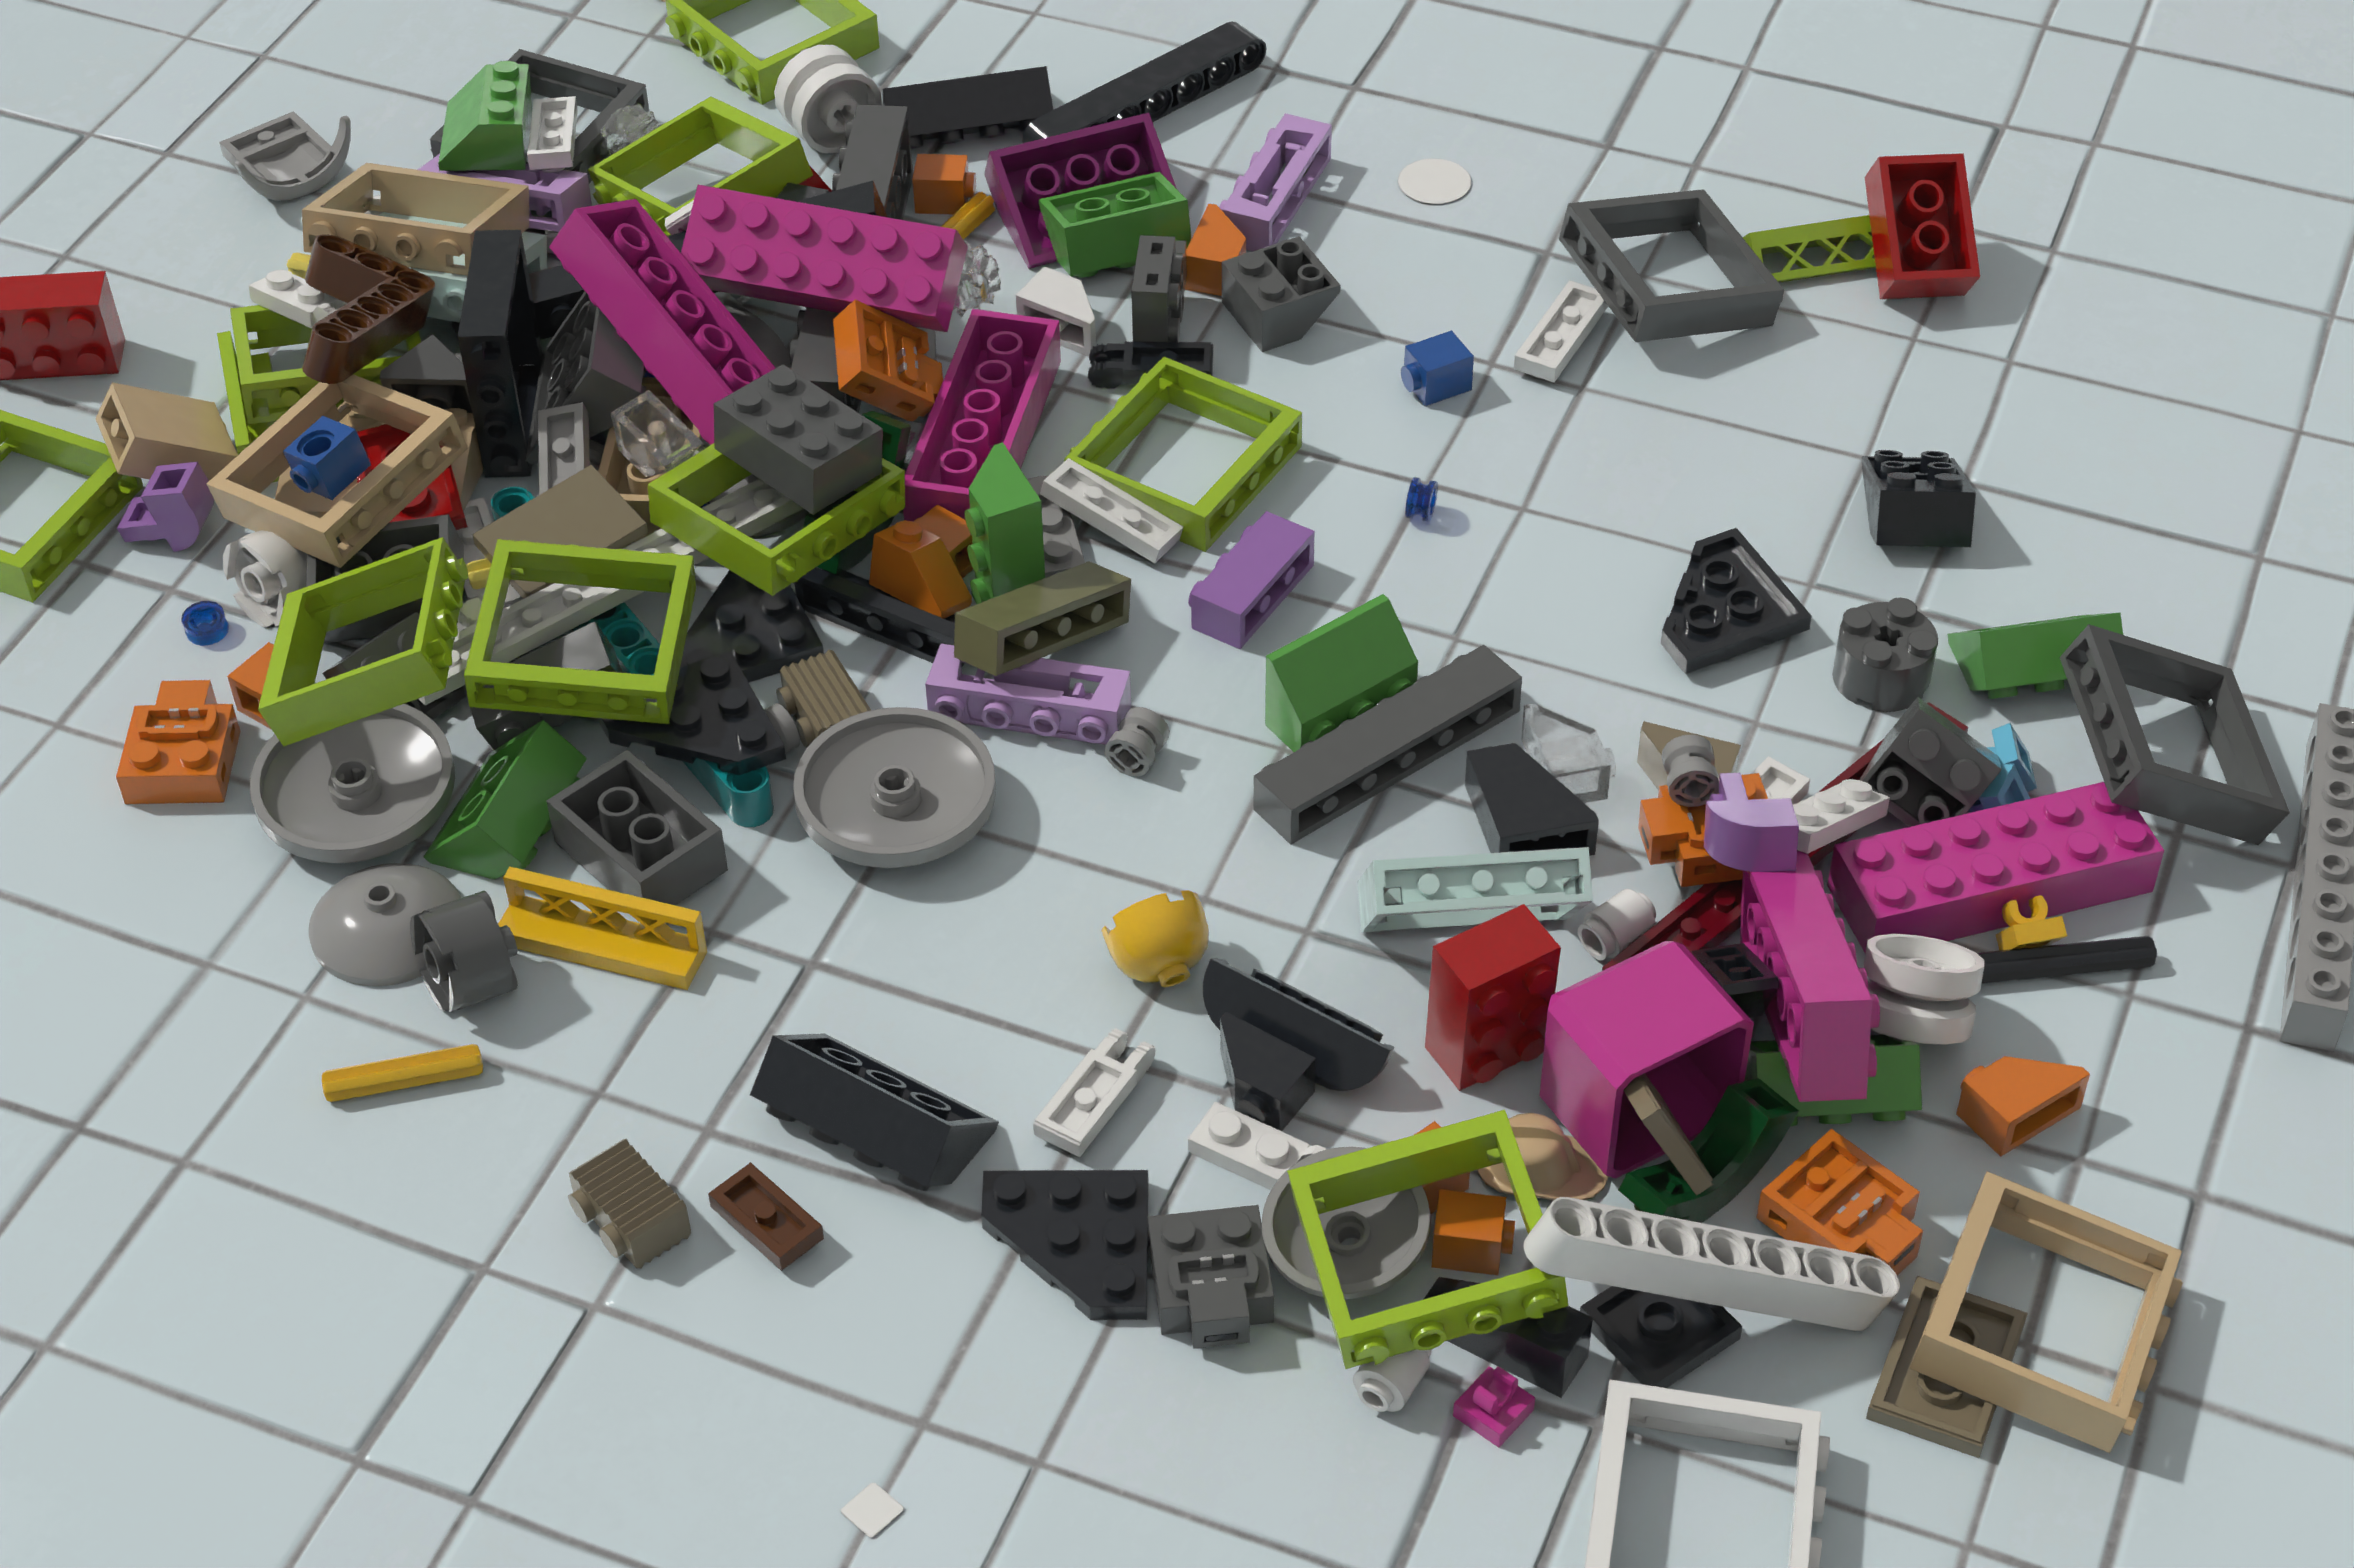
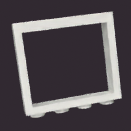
M1609 1379L1585 1568L1610 1567L1627 1425L1798 1451L1788 1568H1819L1822 1538L1812 1537L1811 1530L1812 1521L1822 1523L1826 1487L1815 1485L1816 1471L1826 1472L1830 1448V1437L1819 1436L1821 1412Z

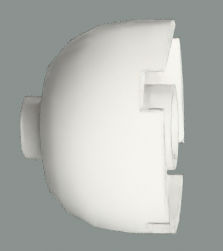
M261 530L250 533L226 545L223 554V568L226 580L235 577L240 591L233 594V596L250 619L262 627H269L275 624V627L278 626L286 595L306 587L307 554L293 548L286 540L273 532Z

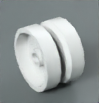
M816 45L801 51L784 67L778 77L774 90L776 107L783 118L792 128L797 130L801 138L811 148L821 153H839L841 147H847L845 141L847 121L854 120L857 104L882 105L881 92L872 78L859 68L856 61L846 51L835 45Z
M1887 934L1877 935L1868 940L1863 968H1865L1867 976L1871 979L1868 981V991L1870 994L1877 995L1880 1006L1879 1027L1871 1028L1872 1030L1897 1039L1923 1044L1947 1045L1962 1043L1971 1038L1976 1005L1968 997L1980 992L1984 971V959L1976 952L1958 944L1918 935Z

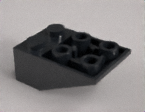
M1878 450L1875 451L1874 456H1862L1861 463L1869 529L1876 545L1971 547L1976 492L1954 458H1949L1948 453L1940 451H1924L1921 453V457H1903V453L1899 451Z

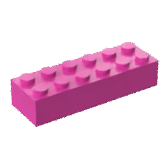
M697 185L681 254L707 286L714 291L836 313L842 312L856 299L914 327L948 332L968 246L956 229Z
M636 199L575 208L549 246L561 261L563 268L576 279L589 295L590 301L602 311L616 328L617 334L629 344L642 360L647 371L656 377L669 393L674 404L687 415L699 430L701 437L710 445L714 443V403L775 369L774 365Z
M972 309L905 473L904 520L913 522L925 515L937 504L965 519V510L970 509L969 487L991 449L996 444L1003 442L1021 469L1061 363L1059 320Z
M2100 782L1834 844L1827 886L1864 953H1866L1868 940L1877 935L1907 934L1951 941L2009 927L2003 919L2002 907L2012 900L2017 901L2020 914L2025 918H2030L2031 909L2028 900L2042 895L2048 906L2047 918L2151 893L2154 890L2164 849L2140 812L2136 809L2112 803L2105 783Z
M1797 851L1796 871H1743L1740 943H1744L1778 977L1779 989L1765 1010V1014L1799 1102L1867 1099L1868 1077H1875L1877 1072L1876 1050L1874 1044L1870 1043L1871 1028L1879 1027V1000L1876 994H1870L1868 991V979L1865 968H1858L1854 943L1846 942L1844 921L1842 918H1836L1834 915L1833 897L1831 893L1825 894L1821 870H1814L1808 854Z

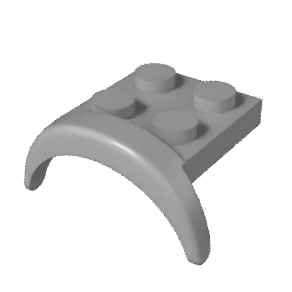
M294 111L219 142L223 157L237 169L243 180L256 192L273 200H292L319 190L339 173L345 163L350 147L351 121L348 116L340 118L338 133L332 146Z

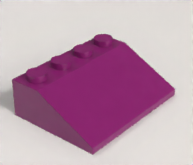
M1149 113L990 151L984 172L997 212L1028 269L1058 262L1040 210L1039 199L1155 172H1160L1176 188Z

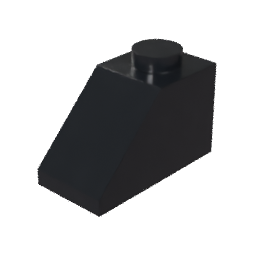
M1227 1011L1220 1018V1052L1235 1111L1283 1131L1315 1092L1316 1058Z

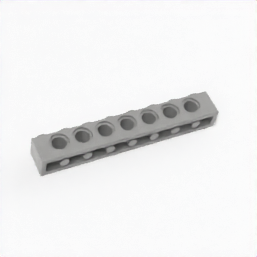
M2319 703L2306 744L2279 1041L2334 1052L2348 1014L2354 942V709Z

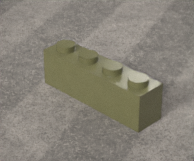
M1088 561L955 613L954 658L994 676H998L1129 622L1131 578Z

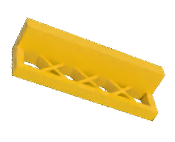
M510 866L503 877L509 906L498 925L499 927L507 925L511 929L517 949L684 990H688L707 954L700 911ZM524 889L536 892L544 900L525 896ZM570 900L583 903L591 911L578 908ZM617 911L630 914L640 923L628 921ZM666 923L686 927L687 934L675 932Z

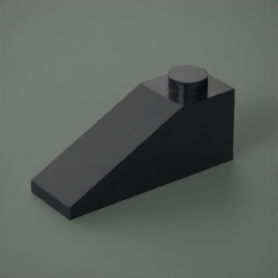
M1744 943L1692 951V955L1749 1018L1763 1015L1779 989L1778 977Z
M1438 1277L1424 1299L1480 1283ZM1567 1306L1543 1313V1318L1528 1317L1501 1325L1496 1330L1487 1334L1478 1335L1472 1333L1447 1341L1562 1398L1588 1358L1593 1318Z

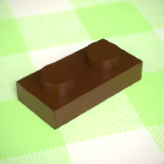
M751 1162L708 1193L710 1207L781 1271L824 1239L822 1225Z

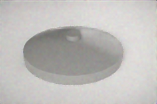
M402 704L284 747L274 734L264 745L255 760L250 777V795L262 829L278 846L294 855L313 861L352 863L374 859L394 852L425 833L438 820L449 803L455 783V766L449 743L441 728L423 712L409 705Z
M895 707L876 709L851 716L821 733L807 747L798 762L794 774L793 790L796 811L802 827L810 838L824 850L836 857L859 865L900 868L939 859L970 841L990 816L996 796L994 764L986 745L967 726L951 717L930 710Z

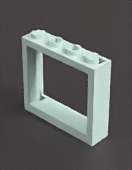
M1589 847L1373 860L1358 880L1361 933L1476 926L1522 904L1527 906L1539 922L1567 920L1593 901ZM1557 905L1558 907L1557 912L1541 913V906Z

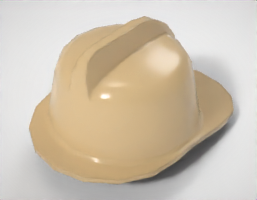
M1535 1113L1518 1114L1509 1118L1537 1198L1555 1200L1559 1197H1570L1587 1200L1595 1197L1604 1189L1608 1176L1601 1171L1574 1137L1564 1135L1554 1120L1545 1115ZM1503 1163L1478 1169V1174L1486 1185L1498 1192L1514 1195Z

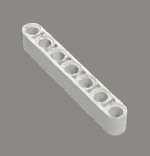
M1559 1197L1553 1200L1524 1240V1251L1529 1261L1541 1271L1551 1275L1852 1331H1863L1869 1328L1900 1289L1899 1279L1893 1269L1881 1259L1873 1256L1570 1197Z

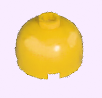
M1189 890L1181 891L1184 900L1172 902L1169 901L1167 893L1152 896L1136 902L1113 916L1116 927L1112 930L1104 925L1101 931L1109 953L1117 967L1129 978L1145 983L1160 982L1162 987L1177 985L1190 977L1189 970L1201 960L1208 948L1209 941L1208 924L1197 893Z

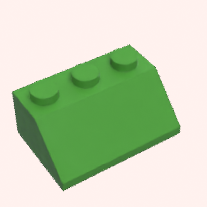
M513 61L486 64L448 101L438 162L439 171L526 170L532 117L529 64H517Z
M1160 172L1039 199L1040 210L1057 261L1070 276L1090 277L1097 274L1098 270L1113 266L1118 268L1135 266L1140 235L1175 237V241H1186V249L1192 239L1188 200Z
M1002 442L993 446L969 487L970 509L965 510L966 524L973 544L968 545L967 551L970 563L975 571V579L970 581V588L976 604L1045 578L1041 499Z
M1382 594L1266 655L1265 725L1293 752L1299 750L1307 742L1315 741L1338 728L1344 721L1354 719L1375 707L1381 700L1392 697L1412 686L1417 681L1418 660L1389 598Z
M2121 612L2086 614L1948 633L1947 637L1948 644L1970 691L1987 690L1988 699L2017 696V686L2034 684L2035 692L2065 689L2064 680L2067 677L2059 657L2086 626L2090 624L2122 635L2123 627Z
M544 720L535 724L489 753L423 858L430 864L493 880L505 875L509 866L525 869L538 852L534 844L539 837L546 834L552 828L546 800L580 780L577 775L587 758Z
M1884 1034L1870 1035V1043L1874 1044L1876 1050L1877 1072L1875 1077H1868L1867 1099L1799 1102L1776 1040L1751 1041L1745 1081L1759 1078L1798 1109L1799 1112L1791 1126L1798 1125V1117L1819 1116V1123L1845 1124L1852 1122V1114L1872 1113L1873 1120L1900 1121L1906 1119V1111L1922 1110L1919 1044L1912 1041L1901 1040Z

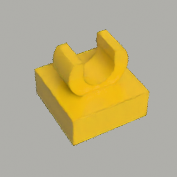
M2042 895L2028 900L2031 909L2030 918H2025L2020 914L2016 900L2007 902L2002 907V915L2004 921L2010 927L1996 934L1999 950L2049 946L2067 937L2063 917L2058 916L2045 919L2048 906Z

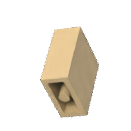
M112 382L95 418L118 474L150 479L157 466L198 462L210 481L238 456L237 450L226 430V425L222 421L214 402Z

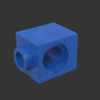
M321 416L283 450L291 468L290 477L293 482L306 493L314 492L330 500H333L371 465L356 429L325 416Z

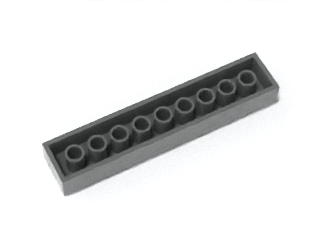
M857 104L854 120L847 121L845 141L847 147L840 148V173H834L832 191L873 180L887 217L903 220L913 178L908 107ZM805 307L806 310H800L798 313L797 333L799 338L792 339L790 345L791 370L859 413L862 400L839 391L833 319L839 313Z

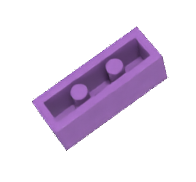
M1266 511L1253 526L1249 525L1246 527L1239 542L1229 553H1223L1212 572L1203 581H1198L1192 588L1188 604L1191 607L1192 629L1241 649L1314 566L1315 531Z

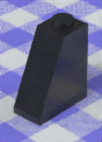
M1516 743L1467 751L1465 787L1490 853L1589 847V856L1595 855L1599 824L1596 813Z

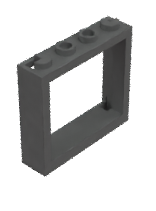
M519 49L508 60L517 64H529L531 93L548 98L576 96L577 106L601 112L575 139L573 167H565L563 169L587 173L589 184L592 179L588 169L621 150L650 119L646 84ZM444 125L430 138L433 158L440 154Z
M1704 189L1568 203L1559 240L1635 342L1773 326L1780 303L1783 300L1784 289ZM1690 230L1734 288L1655 297L1612 239Z
M2090 624L2086 626L2059 657L2112 803L2259 845L2290 813L2231 668ZM2125 684L2196 705L2227 784L2155 763ZM2212 698L2213 704L2210 706L2209 700Z

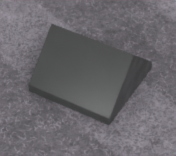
M433 334L381 370L380 381L384 387L444 410L460 408L466 410L467 413H472L463 363Z

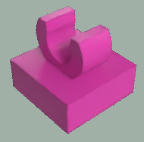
M1488 1366L1454 1402L1453 1417L1499 1448L1534 1411L1535 1397L1519 1387L1518 1379L1501 1367L1497 1366L1493 1369Z

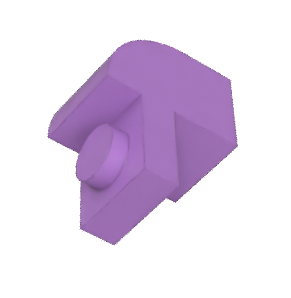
M189 462L160 465L155 468L141 497H134L117 527L125 542L155 541L166 538L172 550L177 552L187 549L196 541L215 501L206 484L209 480L199 463Z
M1720 773L1719 794H1711L1710 801H1706L1704 848L1706 852L1719 863L1738 870L1750 872L1796 871L1799 824L1791 798L1748 800L1741 773Z

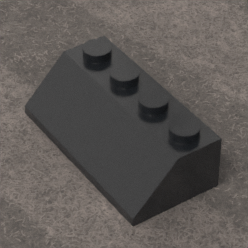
M1047 66L884 88L881 91L883 106L908 107L911 149L922 147L923 140L939 138L940 144H951L963 141L964 134L980 132V138H993L1004 135V129L1020 127L1021 132L1024 133L1027 126L1033 120L1053 110Z
M825 1033L773 1035L750 1092V1096L767 1104L765 1110L770 1115L789 1122H795L796 1119L811 1127L809 1134L816 1139L838 1145L841 1142L855 1150L853 1156L857 1160L878 1168H882L885 1165L899 1172L898 1180L921 1191H928L929 1187L952 1184L995 1133L999 1121Z

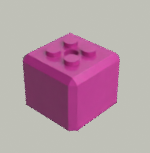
M1664 941L1551 995L1547 1012L1539 1096L1601 1171L1608 1177L1618 1178L1666 1154L1641 1121L1623 1091L1634 1078L1645 1073L1666 1102L1688 1140L1692 1141L1711 1118L1728 1085L1745 1081L1754 1022L1683 944L1674 941Z

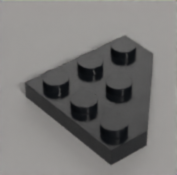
M1733 528L1695 542L1687 571L1682 576L1674 597L1671 613L1666 618L1662 629L1661 645L1681 670L1687 674L1810 630L1812 615L1737 528Z
M729 570L688 630L680 667L730 650L749 683L778 674L783 666L789 667L792 662L798 664L801 659L807 661L810 656L817 657L819 653L824 654V649L791 585H788L772 596Z
M730 650L680 667L669 724L597 718L611 744L629 748L631 743L634 742L654 747L656 755L691 764L694 763L696 758L720 764L721 771L735 775H742L786 759L785 746ZM646 699L647 702H657V699Z
M1148 1170L983 1171L982 1229L995 1240L1003 1239L1020 1254L1021 1262L1051 1287L1054 1284L1060 1287L1074 1299L1075 1307L1090 1320H1147Z

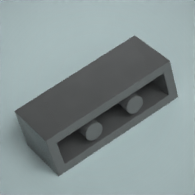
M595 621L509 662L513 664L623 673L614 647ZM463 685V689L468 701L466 685ZM485 685L484 688L494 689V685ZM470 707L476 729L493 750L542 720L551 727H555L575 717Z

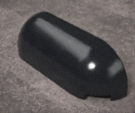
M1211 958L1203 980V999L1209 1017L1219 1030L1220 1018L1227 1011L1315 1057V1083L1332 1090L1348 1091L1360 1088L1373 1081L1386 1067L1395 1047L1380 1043L1383 1034L1371 1026L1260 970L1253 969L1252 974L1248 975L1230 966L1224 959Z

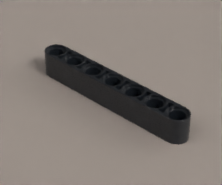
M1227 22L1036 118L1025 129L1022 142L1027 143L1149 113L1152 122L1254 71L1265 58L1266 43L1237 22Z

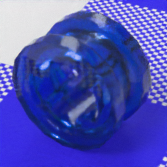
M1413 477L1406 500V518L1413 519L1415 515H1420L1422 521L1430 522L1437 500V481L1431 480L1429 484H1423L1420 478Z
M200 601L186 608L182 614L181 622L185 629V634L193 644L200 646L211 645L222 640L228 633L229 625L225 618L224 610L216 602Z

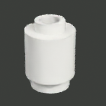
M1624 889L1585 915L1584 923L1578 927L1579 939L1586 951L1595 959L1614 958L1656 924L1655 907L1651 900L1643 893Z
M1416 1349L1391 1356L1375 1365L1374 1361L1360 1365L1353 1376V1383L1358 1391L1360 1400L1367 1407L1378 1412H1396L1401 1410L1429 1369V1357L1432 1349Z

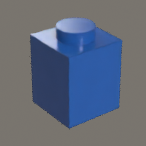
M1452 330L1405 346L1404 366L1401 368L1402 382L1409 392H1413L1424 406L1472 390L1474 355Z

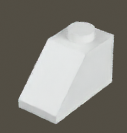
M1044 266L1016 294L1017 315L1059 320L1060 346L1089 357L1090 349L1096 346L1095 317L1082 281Z

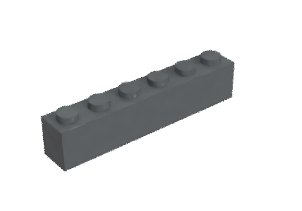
M1484 644L1466 655H1460L1447 666L1429 676L1421 677L1412 686L1392 697L1381 700L1375 707L1354 719L1344 721L1338 728L1319 739L1307 742L1296 752L1275 764L1272 763L1265 766L1259 773L1254 775L1253 810L1289 844H1293L1520 711L1522 676Z

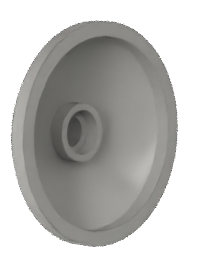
M388 863L359 870L336 883L316 904L309 922V939L313 953L325 970L349 983L363 986H388L416 979L422 976L420 971L428 968L423 952L416 955L414 953L410 934L411 917L422 913L424 910L460 899L461 896L456 887L446 877L423 866Z
M1338 1147L1323 1150L1300 1160L1288 1170L1366 1148ZM1286 1171L1271 1189L1264 1205L1262 1235L1266 1251L1275 1268L1287 1281L1307 1293L1323 1297L1294 1202L1288 1172ZM1422 1185L1319 1214L1345 1299L1370 1296L1400 1281L1421 1258L1426 1248L1431 1228L1429 1203ZM1347 1238L1359 1240L1352 1245L1341 1244Z

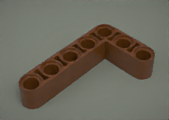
M329 234L318 235L314 240L305 281L314 289L347 304L313 325L302 366L303 372L311 379L322 383H340L422 329L427 319L435 282L430 277L344 238Z

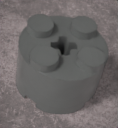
M1901 597L1894 598L1889 602L1868 603L1846 610L1839 629L1832 673L1836 688L1847 700L1857 704L1858 699L1873 703L1872 710L1895 712L1908 709L1917 697L1923 698V694L1931 681L1938 646V634L1934 625L1926 616L1917 611V606L1913 601Z
M486 891L424 910L422 913L411 917L410 934L415 955L423 952L428 968L420 972L430 995L444 1012L460 1010L517 989V978L510 963V957L517 955L518 952L516 941L511 929L507 925L499 927L495 919L492 900Z

